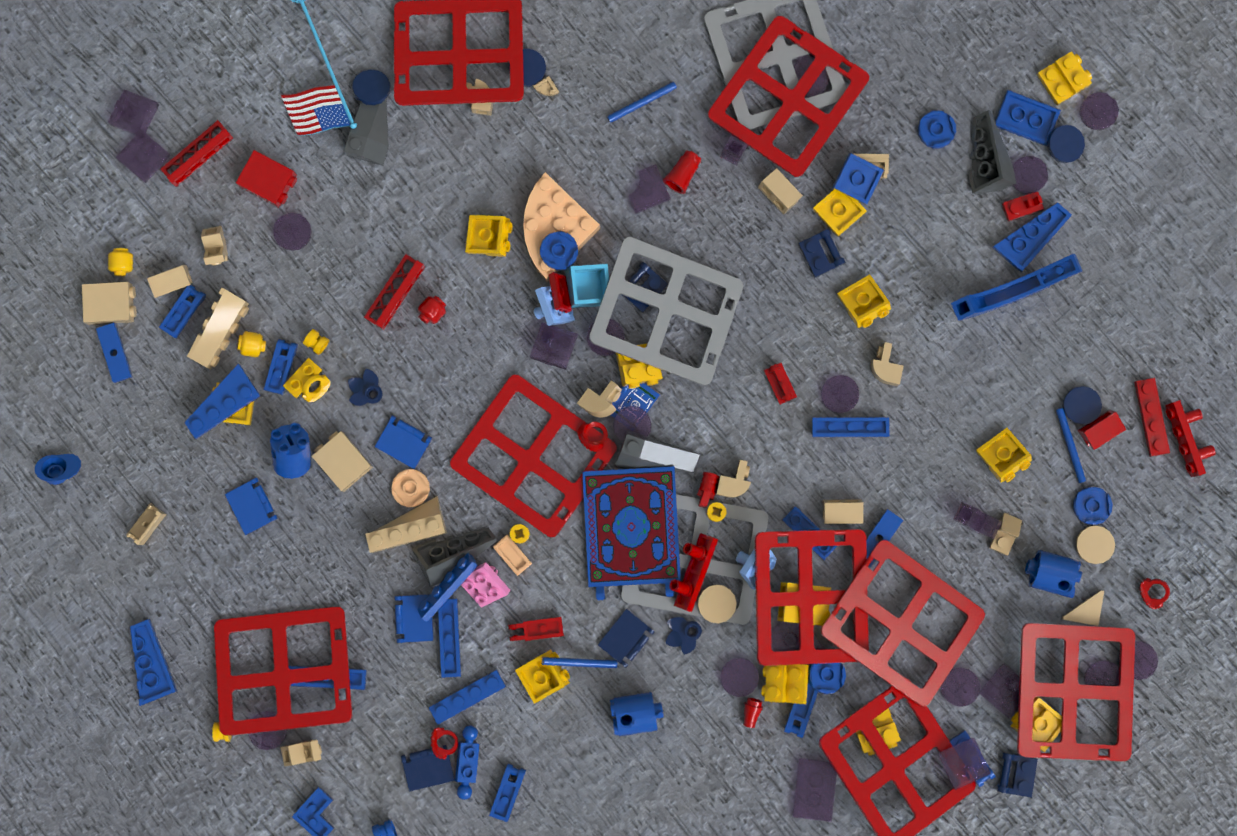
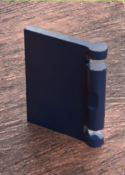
M626 609L598 646L627 668L628 664L623 661V658L626 656L632 661L650 639L643 633L647 630L653 635L655 631Z
M442 745L443 749L448 750L447 745ZM432 748L409 753L410 762H407L405 755H401L409 792L455 781L449 755L445 760L439 759L433 754Z

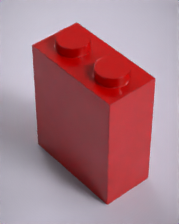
M254 150L236 184L279 208L281 204L283 205L288 198L287 192L290 187L293 188L296 184L297 174L293 170Z

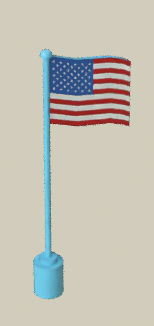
M291 0L301 4L334 83L331 86L315 87L297 94L281 95L297 135L304 136L338 127L350 126V128L355 129L357 123H354L305 6V0Z

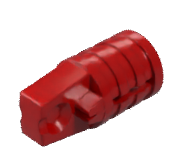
M703 472L702 482L697 493L698 496H701L698 504L699 507L706 508L709 499H714L720 476L710 472Z

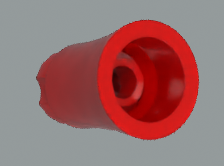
M686 150L672 170L663 178V182L675 192L685 194L691 179L699 168L698 165L702 161L701 158L694 152Z

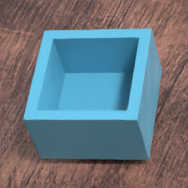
M608 264L570 266L566 269L565 275L571 308L600 306L609 281Z

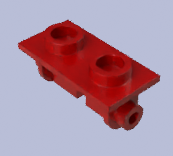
M782 363L772 365L764 370L779 405L797 397Z

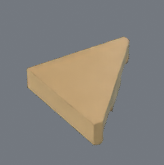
M1100 590L1079 604L1069 613L1062 616V620L1099 626L1104 591Z

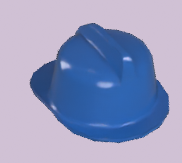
M74 454L45 456L36 463L35 474L38 478L49 484L58 485L79 472L81 460Z

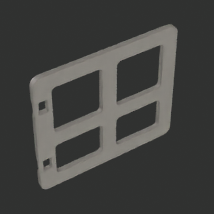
M745 0L731 6L707 12L704 21L725 85L727 86L744 60L739 62L732 61L721 29V25L759 13L762 15L767 29L774 18L777 17L775 8L796 1H802L814 37L833 49L817 0ZM735 9L736 15L726 17L725 12ZM780 35L772 45L773 50L766 53L758 64V68L761 70L777 65L785 87L794 89L798 79L792 60L810 55V53L797 44L786 45L783 35ZM829 66L825 67L832 90L805 98L806 101L818 109L835 105L847 89L843 76ZM742 89L731 102L737 121L750 130L767 126L780 109V107L751 115ZM794 112V113L791 115L790 118L796 117V116H799V115H802V114H800L799 112Z
M627 237L621 244L589 339L591 343L694 383L703 386L708 385L712 381L719 356L721 355L737 303L743 290V283L740 279L633 237ZM633 254L640 255L672 269L664 295L625 280ZM686 275L694 276L725 289L717 315L710 314L678 300ZM620 294L658 309V314L645 348L606 333L617 297ZM727 299L733 301L730 310L725 308ZM672 315L711 329V335L699 368L660 354V348ZM709 353L715 355L712 365L706 363Z
M676 494L678 509L693 511L697 514L691 543L696 545L700 533L707 535L710 521L707 516V509L715 502L709 501L707 507L702 508L698 506L700 499ZM721 503L726 508L725 518L751 522L753 524L748 555H751L755 548V536L757 533L766 532L768 514L761 510ZM679 554L680 568L687 570L692 556ZM711 560L706 573L737 578L743 581L739 606L733 616L726 622L741 625L747 624L751 617L755 590L750 588L740 574L743 566ZM623 585L621 597L626 603L703 617L699 612L698 602H695L692 612L673 606L676 598L641 592L638 589L639 585Z

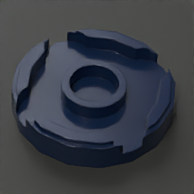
M523 49L524 87H532L540 82L546 74L544 58L533 49Z
M362 71L353 80L354 96L357 100L362 101L363 104H381L390 94L389 79L380 71Z
M1061 125L1050 133L1047 147H1049L1051 157L1056 161L1069 163L1080 158L1085 148V141L1081 131L1076 127Z
M1081 386L1073 388L1066 394L1062 407L1066 417L1071 422L1083 425L1089 424L1098 418L1101 413L1102 402L1096 391L1089 387Z

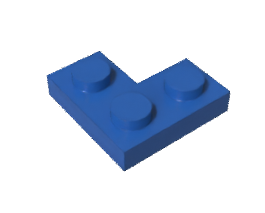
M318 787L292 817L312 836H328L335 827L321 813L329 806L333 799L322 788Z

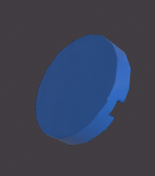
M940 110L925 114L918 126V135L921 141L926 146L934 149L949 145L956 134L955 121L950 115Z
M562 231L550 233L541 243L540 255L543 262L549 268L565 270L576 261L578 245L575 239L568 233Z
M1099 487L1084 488L1074 498V513L1085 524H1101L1112 513L1113 504L1111 497Z
M841 663L809 665L808 681L811 687L819 693H835L845 682V667Z

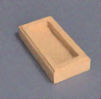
M508 534L493 546L517 576L532 564Z

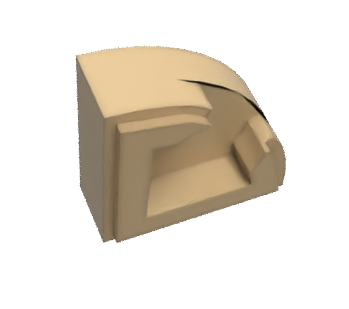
M549 76L533 85V88L538 93L545 96H553L559 93Z

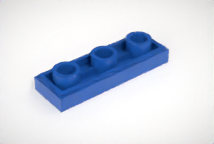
M116 323L96 328L113 383L132 378L133 376ZM117 350V355L113 356V351Z
M796 506L782 519L793 531L820 530ZM814 546L812 550L825 560L837 546Z
M888 509L866 539L867 559L878 543L875 537L880 535L882 540L890 541L903 522V519ZM873 559L868 567L871 568L876 560Z

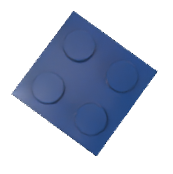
M849 153L832 188L864 204H868L884 170Z

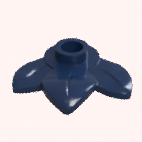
M365 369L363 378H351L348 380L349 387L354 393L349 399L352 404L363 406L366 403H378L382 399L383 392L378 386L379 379L373 371ZM372 391H376L377 393L376 397L374 398L370 397V393Z
M682 617L668 620L667 624L672 631L666 639V644L672 647L681 646L684 655L692 652L696 647V640L701 636V626L695 621L687 622ZM690 627L696 629L695 634H689L688 630Z

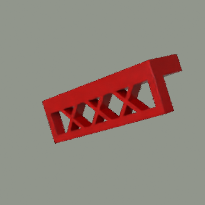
M217 120L160 170L177 187L230 142L233 137ZM219 127L222 131L212 138V132ZM201 141H208V143L198 151V144ZM187 153L194 154L183 163V158ZM173 165L179 166L172 174L167 172Z
M405 254L364 318L384 330L425 268L424 264ZM408 260L414 265L409 273L404 274L403 266ZM403 277L400 287L394 289L393 281L396 278ZM392 293L393 297L387 305H383V296ZM382 309V314L377 321L370 317L374 310Z

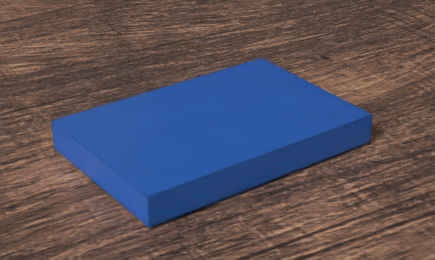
M1007 90L995 123L997 128L1047 146L1048 137L1052 130H1054L1061 110Z

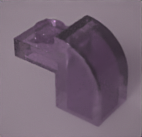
M732 135L722 150L720 158L738 166L748 148V144Z
M961 502L953 518L962 526L992 539L995 538L1002 524V521L984 514L979 509Z

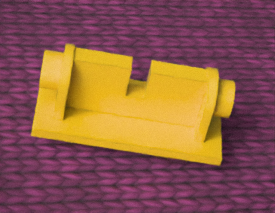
M308 358L283 387L297 399L303 392L305 382L313 375L319 374L322 369Z

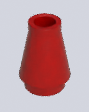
M747 698V702H744V726L755 728L757 719L763 709L761 700Z

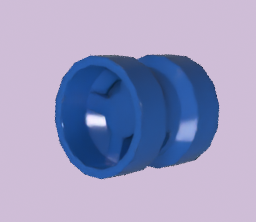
M391 819L385 821L384 825L377 824L372 826L374 836H397Z

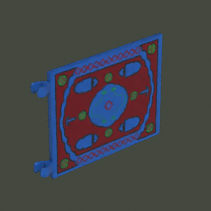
M675 466L582 472L588 587H596V599H605L604 586L665 583L667 597L674 596V591L669 587L670 582L673 579L681 581Z

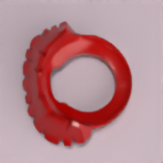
M599 422L583 423L578 429V436L581 443L587 449L597 452L603 449L608 432L606 427ZM598 427L603 431V438L600 441L591 442L587 438L588 431L591 428Z
M1146 578V580L1144 579L1140 583V595H1142L1141 597L1145 604L1151 609L1163 607V603L1170 596L1168 584L1161 579L1151 580L1150 578ZM1154 584L1162 585L1166 591L1165 596L1161 599L1151 598L1148 594L1150 587Z
M437 727L431 733L433 754L437 758L445 760L448 755L453 754L457 750L459 744L458 737L454 732L444 730L442 727ZM443 735H450L455 740L454 746L449 750H445L437 745V740Z

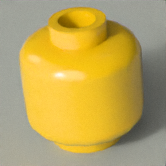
M114 248L112 252L108 253V270L114 272V276L124 277L126 273L133 270V254L129 252V249Z
M245 331L242 335H239L237 350H240L241 355L256 358L259 357L260 352H265L266 341L263 340L262 334Z

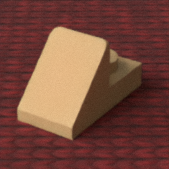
M1003 513L989 548L1008 556L1015 538L1019 537L1022 520Z

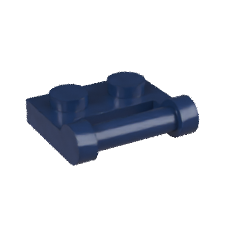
M826 229L798 243L814 278L846 263L844 258H841L833 242L830 229ZM823 238L835 261L831 264L819 242Z
M644 262L639 265L640 268L628 280V282L636 284L646 273L649 277L641 287L659 294L668 285ZM624 296L642 313L650 306Z
M1003 753V768L997 792L1032 798L1038 759ZM1011 761H1016L1012 788L1007 787Z

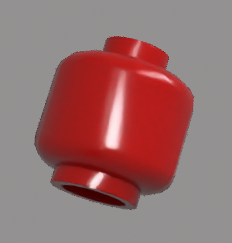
M428 296L418 306V312L420 313L418 317L425 324L428 322L436 324L445 315L446 304L437 296Z

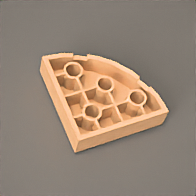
M545 172L535 184L528 198L523 227L525 243L530 258L539 274L548 282L549 274L557 273L559 270L549 268L543 262L540 255V246L543 239L550 233L562 231L570 234L575 239L579 251L600 230V224Z

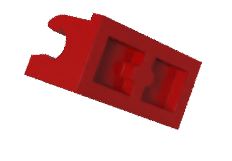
M1109 410L1077 431L1082 436L1088 447L1091 446L1095 450L1124 432L1126 428L1117 412Z

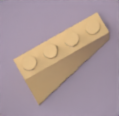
M222 287L219 291V294L222 295L220 300L215 301L211 307L212 316L205 319L203 323V334L199 333L187 355L190 359L210 370L218 364L220 360L218 356L222 350L224 351L228 347L230 342L228 339L231 334H235L239 327V320L241 317H245L249 310V303Z
M438 496L375 531L366 533L370 553L447 534Z

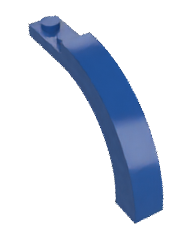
M1071 254L1001 286L977 294L967 295L952 302L951 305L958 321L965 320L1009 305L1047 289L1051 285L1082 272V268L1076 255Z

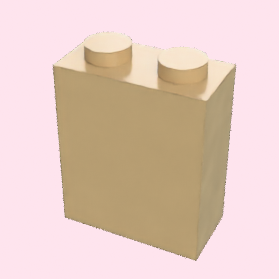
M129 282L82 284L83 322L88 325L134 322V317H136V307L133 306V298L136 297L135 287Z
M336 431L328 438L330 440L325 445L321 444L314 450L315 454L312 457L342 492H345L371 470L373 466L344 432L338 433Z

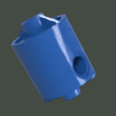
M292 423L272 430L270 445L274 471L278 475L290 479L306 474L311 466L309 436L305 429L298 423Z
M1038 550L1034 558L1028 559L1025 567V574L1029 575V587L1073 598L1075 583H1079L1082 576V571H1079L1081 561Z
M652 692L615 697L613 700H610L612 717L616 716V718H613L615 735L625 736L658 731L656 719L664 718L662 703L653 702Z

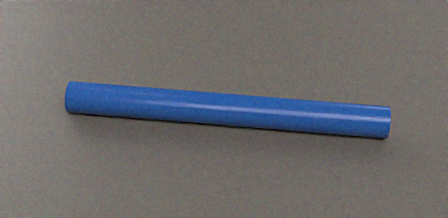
M673 81L608 115L607 118L612 123L673 91L677 86Z
M1057 409L1056 413L1078 482H1085L1086 478L1064 409Z
M542 657V665L617 668L616 660Z

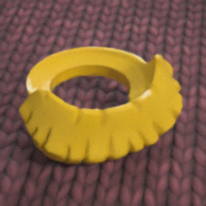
M317 374L310 377L303 386L302 398L308 402L320 399L330 387L328 377L325 374ZM319 380V387L315 391L309 392L311 384Z

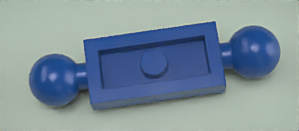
M472 725L466 726L463 729L462 735L465 742H459L455 781L461 782V785L457 788V796L463 800L471 797L472 788L469 786V783H476L480 744L473 743V740L477 738L478 731Z

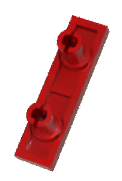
M1180 400L1165 405L1166 415L1171 421L1173 434L1179 443V451L1186 463V471L1190 474V477L1206 474L1202 460L1216 455L1213 445L1197 449L1189 423L1203 418L1201 410L1195 409L1184 413Z
M700 533L696 545L691 543L684 545L683 552L692 557L683 581L673 579L670 582V589L678 593L673 606L692 612L718 539Z

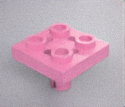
M486 562L477 566L461 584L481 608L507 596L510 592L507 585L497 575L498 570H495V567L489 566Z

